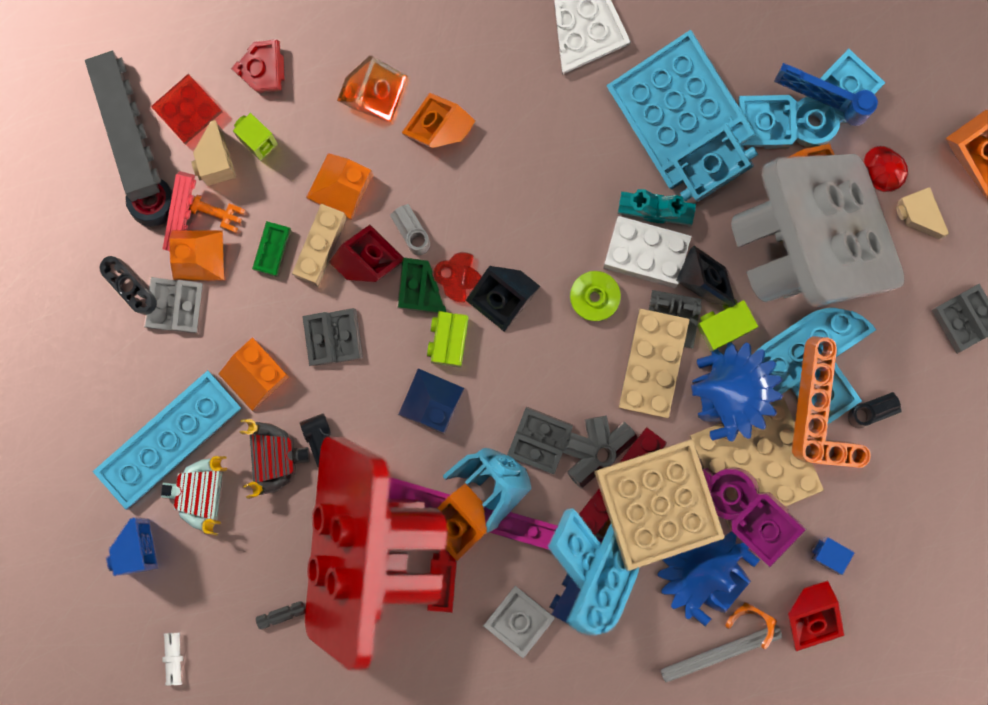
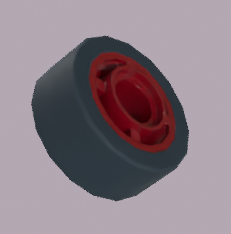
M162 179L161 183H158L160 192H157V194L137 199L133 202L130 201L127 195L125 197L127 209L132 217L141 225L149 227L160 226L168 221L173 191L168 183ZM156 198L153 204L146 205L148 199Z

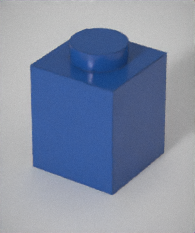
M824 537L823 540L818 539L811 551L814 554L812 560L838 575H843L855 552L829 537Z

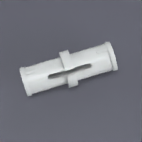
M164 633L165 657H162L165 662L166 670L165 685H181V661H183V656H180V633Z

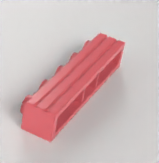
M181 171L176 174L163 250L170 251L169 238L172 230H188L186 222L191 214L189 206L192 204L194 197L192 189H195L196 186L194 174Z

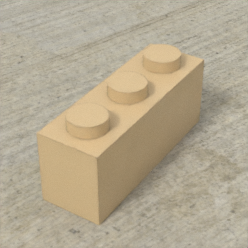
M324 204L320 205L292 272L295 278L319 287L347 217L344 212Z

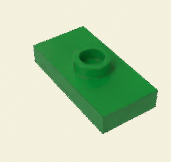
M266 221L252 267L254 271L278 276L291 232L290 227Z

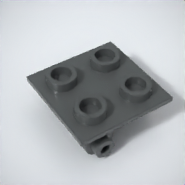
M652 290L649 311L690 319L684 347H694L702 299Z

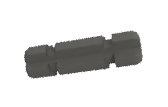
M299 601L291 604L292 606L290 607L288 605L268 612V615L257 616L256 623L258 628L262 630L270 627V624L276 625L292 619L293 616L298 617L305 614L303 602Z

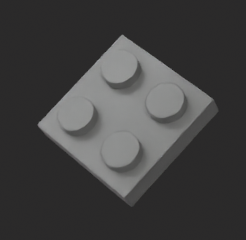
M515 586L483 626L524 658L554 621L555 617Z

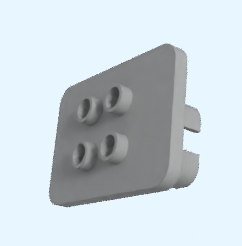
M858 155L779 158L764 165L762 171L763 181L770 200L738 213L732 218V231L738 247L775 234L777 242L783 240L785 242L789 255L746 271L752 289L759 299L768 302L781 297L790 298L803 293L810 304L819 306L885 293L903 286L904 273L867 167Z

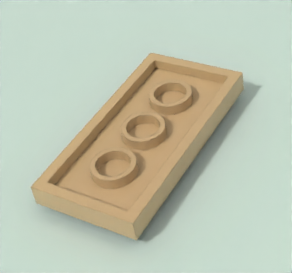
M639 309L619 408L669 418L690 319Z

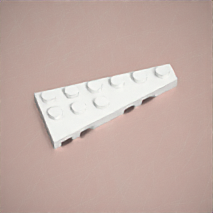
M554 0L562 75L630 45L631 41L611 0Z

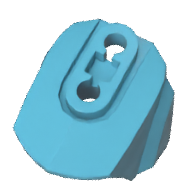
M483 448L476 454L465 456L447 471L443 477L445 480L455 477L467 479L465 481L467 485L474 482L480 486L490 476L494 478L496 483L493 494L482 504L484 507L494 510L486 523L488 533L498 527L500 521L513 510L532 488L527 469L511 456L497 450Z

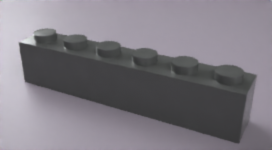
M112 50L85 59L84 61L125 194L133 202L137 199L157 194V192L159 193L158 183H161V178L157 168L153 169L151 165L154 156L150 146H146L144 139L147 138V133L143 124H139L137 116H140V111L136 101L132 102L130 94L134 92L129 79L125 80L123 73L127 72L122 57L117 58Z

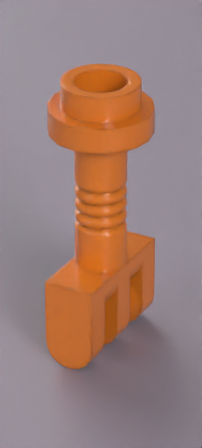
M197 194L193 197V202L189 206L192 214L195 215L198 210L206 214L208 213V215H213L216 218L222 219L220 228L237 233L238 228L229 225V223L232 221L240 224L242 219L234 216L233 213L236 212L244 215L245 209L229 203L227 209L223 210L202 202L201 195Z

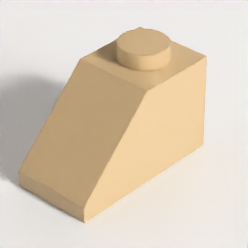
M930 187L905 196L897 202V214L901 220L905 221L907 226L937 239H942L949 234Z

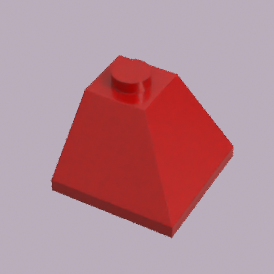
M829 581L804 588L788 613L795 651L844 636L839 601Z

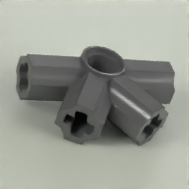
M607 416L594 417L584 420L588 438L572 432L569 433L564 444L563 453L581 460L571 467L567 473L581 489L596 477L594 471L612 465L616 458L638 439L633 429L625 422H622L610 433ZM601 448L608 452V457L604 462H600L597 458V453Z

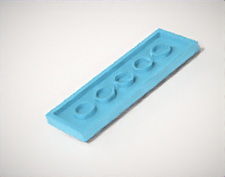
M207 370L92 472L125 510H128L242 408L210 371Z

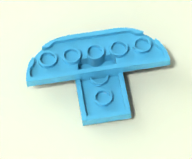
M825 308L810 313L759 348L765 351L763 363L775 361L777 364L770 375L782 377V382L773 389L781 394L791 389L798 399L804 347L809 338L813 336L831 338L836 344L837 357L876 331V328L866 318L853 311ZM822 343L818 346L819 354L823 351ZM836 363L828 424L862 402ZM819 368L815 371L816 380L820 376ZM814 394V395L812 396V404H813V405H814V404L816 403V401H817V396H816V394Z
M574 508L567 509L548 548L581 590L568 618V622L572 628L586 635L606 633L619 621L640 567L626 571L611 523L602 544H600Z

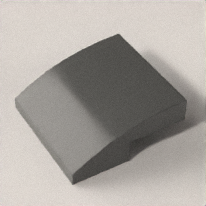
M980 284L932 309L957 354L988 337V297Z
M351 308L330 313L322 312L302 316L309 366L363 359L356 309Z
M526 406L507 455L528 465L555 474L564 450L566 438L571 432L573 424Z

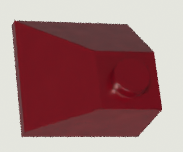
M368 225L345 241L329 263L346 280L377 282L399 266L404 257L371 225Z

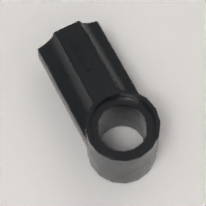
M891 392L855 406L849 411L848 420L853 427L864 428L901 413V404L895 393ZM859 409L867 414L866 422H861L857 418V411Z
M324 413L299 422L307 443L309 442L317 467H319L320 450L323 440L326 437H330L331 434Z

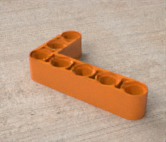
M813 336L806 341L804 347L792 445L793 455L799 460L815 464L864 467L871 458L870 451L866 446L851 442L826 440L837 348L831 338ZM820 343L823 344V351L821 352V354H819L818 352V346ZM819 368L820 376L816 380L815 371ZM814 394H816V396H817V401H816V403L813 405V404H812V396H813ZM813 419L814 426L809 430V422ZM808 445H810L811 451H810V453L806 456V454H805L806 447H807ZM833 447V449H834V454H833V456L830 458V457H829V451H830V449ZM856 450V451H857V456H856V458L853 460V459H852V454H853V452Z

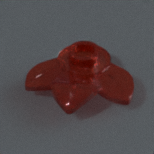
M456 253L449 261H441L434 268V278L439 284L443 285L446 296L460 303L466 301V289H473L481 278L479 272L470 267L473 261V255L470 253ZM444 269L451 271V275L448 278H444L441 275Z

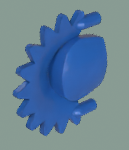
M729 342L724 354L716 349L711 351L712 355L697 359V365L700 369L712 365V370L710 373L692 380L693 385H691L693 396H700L702 402V412L698 413V417L703 421H722L724 424L723 428L710 431L712 441L727 437L728 441L733 442L738 431L745 438L750 439L752 425L764 430L766 424L763 415H777V411L770 403L783 398L781 393L773 389L782 382V377L770 375L777 365L776 362L768 361L763 363L765 351L759 349L752 354L749 343H744L741 349L737 351L735 345Z
M732 531L725 535L724 539L662 559L669 567L659 571L657 575L670 582L662 588L661 593L676 594L671 608L676 609L686 605V619H690L693 616L706 626L711 618L699 609L703 603L719 612L725 613L748 584H750L749 577L737 562L742 557L751 566L755 567L760 559L748 550L749 547L745 543L736 544L737 535Z

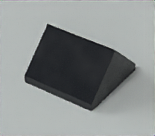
M696 246L690 248L676 281L707 302L728 307L735 306L736 303L726 267Z

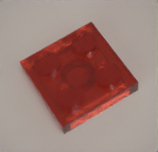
M189 74L151 106L185 145L202 131L210 121H213L222 113V110Z

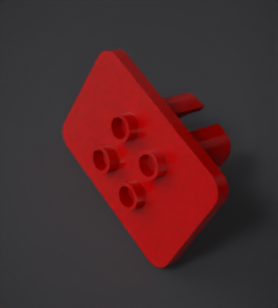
M326 437L320 450L316 502L312 513L313 534L311 556L307 566L308 588L305 628L308 638L347 670H366L371 663L375 625L381 618L383 605L435 604L440 598L442 589V574L407 573L408 554L388 553V549H446L447 524L445 516L440 510L424 508L425 502L419 499H387L389 469L383 457L344 437Z

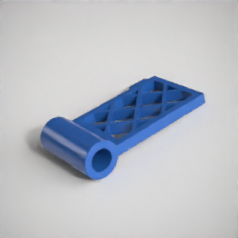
M785 63L782 64L774 79V82L843 112L846 122L853 126L864 124L878 105L877 97L871 91L861 90L854 94Z

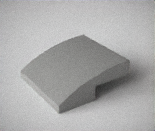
M151 277L149 291L155 296L157 305L151 314L145 315L144 328L197 333L203 283Z

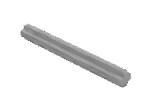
M775 625L774 636L771 642L782 638V632L778 625ZM768 628L661 669L663 680L665 682L675 680L760 647L767 636Z

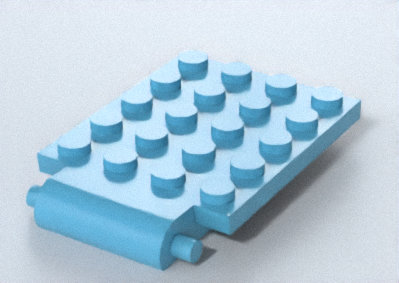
M689 30L606 85L667 186L673 189L683 182L686 184L687 189L680 193L685 201L694 197L699 202L754 167L751 159L758 155L756 149L752 146L745 151L742 144L756 136V133L692 30Z

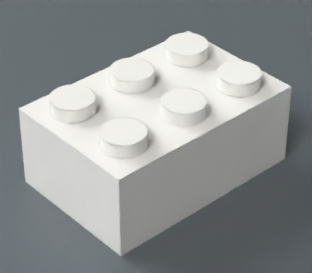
M618 216L603 269L676 289L679 284L676 279L685 262L691 236Z

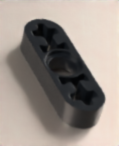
M107 256L101 261L100 273L135 312L148 315L155 310L157 305L155 296L121 259ZM111 264H115L114 269L121 274L120 276L110 272ZM132 279L133 288L129 292H125L123 290L124 281ZM137 294L139 297L146 299L145 303L147 306L145 308L141 307L142 302L135 297Z

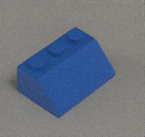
M130 518L110 547V555L106 557L108 570L113 571V576L130 575L158 569L149 519Z

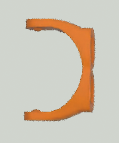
M744 602L729 617L725 627L730 629L736 619L742 615L755 614L761 616L766 621L768 627L767 636L761 645V648L765 650L773 639L777 620Z

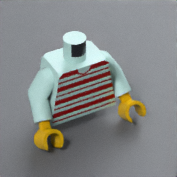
M214 456L211 459H203L187 466L184 473H178L177 484L163 483L161 489L162 498L175 499L174 509L179 511L180 518L193 528L217 536L218 533L213 531V526L215 524L221 525V522L217 520L223 472L220 471H227V468L221 467V460L227 459L226 456Z

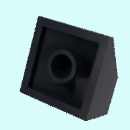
M489 266L466 301L505 332L540 288V285L521 270Z

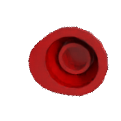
M876 146L866 153L863 162L867 167L876 190L893 192L906 182L908 166L904 158L897 152L885 146Z

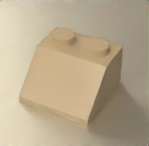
M216 120L210 121L193 152L195 160L191 161L195 175L198 176L199 180H203L207 186L236 178L223 130Z

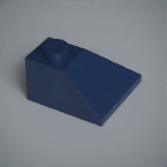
M418 368L398 415L445 434L464 387Z

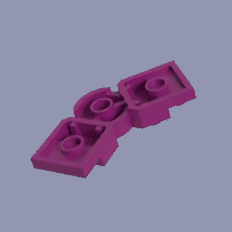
M729 467L714 474L708 468H702L717 515L721 518L732 520V532L769 567L806 530L770 492H759L755 478L746 470ZM728 487H733L737 490V500H730L727 497L726 490Z

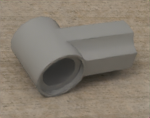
M409 204L395 209L390 214V217L408 245L409 250L415 255H423L428 252L430 248L429 237ZM415 237H423L425 239L424 244L420 247L413 246L412 241Z

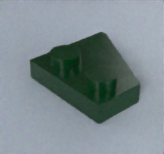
M412 258L402 259L397 302L398 309L437 314L438 311L446 312L445 305H443L439 294L438 285L432 275L433 272L429 261Z

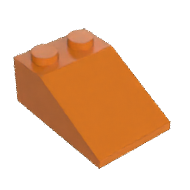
M986 109L945 139L960 164L988 200V110Z

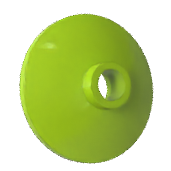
M590 271L579 276L573 283L570 292V301L573 309L580 317L589 321H602L612 316L617 310L621 299L620 288L617 282L610 275L601 271ZM592 293H597L600 296L597 302L590 299Z

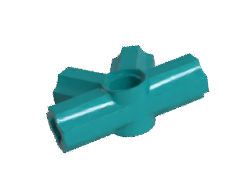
M638 189L636 193L621 191L617 214L640 217L652 223L664 224L670 222L692 226L696 204L684 202L683 197L679 195L664 196L653 194L644 189Z

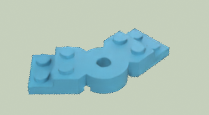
M850 49L820 78L854 94L861 90H868L875 94L886 83ZM790 95L739 96L738 106L756 133V136L742 144L743 147L787 149L795 141L809 148L825 145L837 134L840 123H847L843 112L809 97H805L798 102ZM808 117H817L820 120V126H812L808 121Z

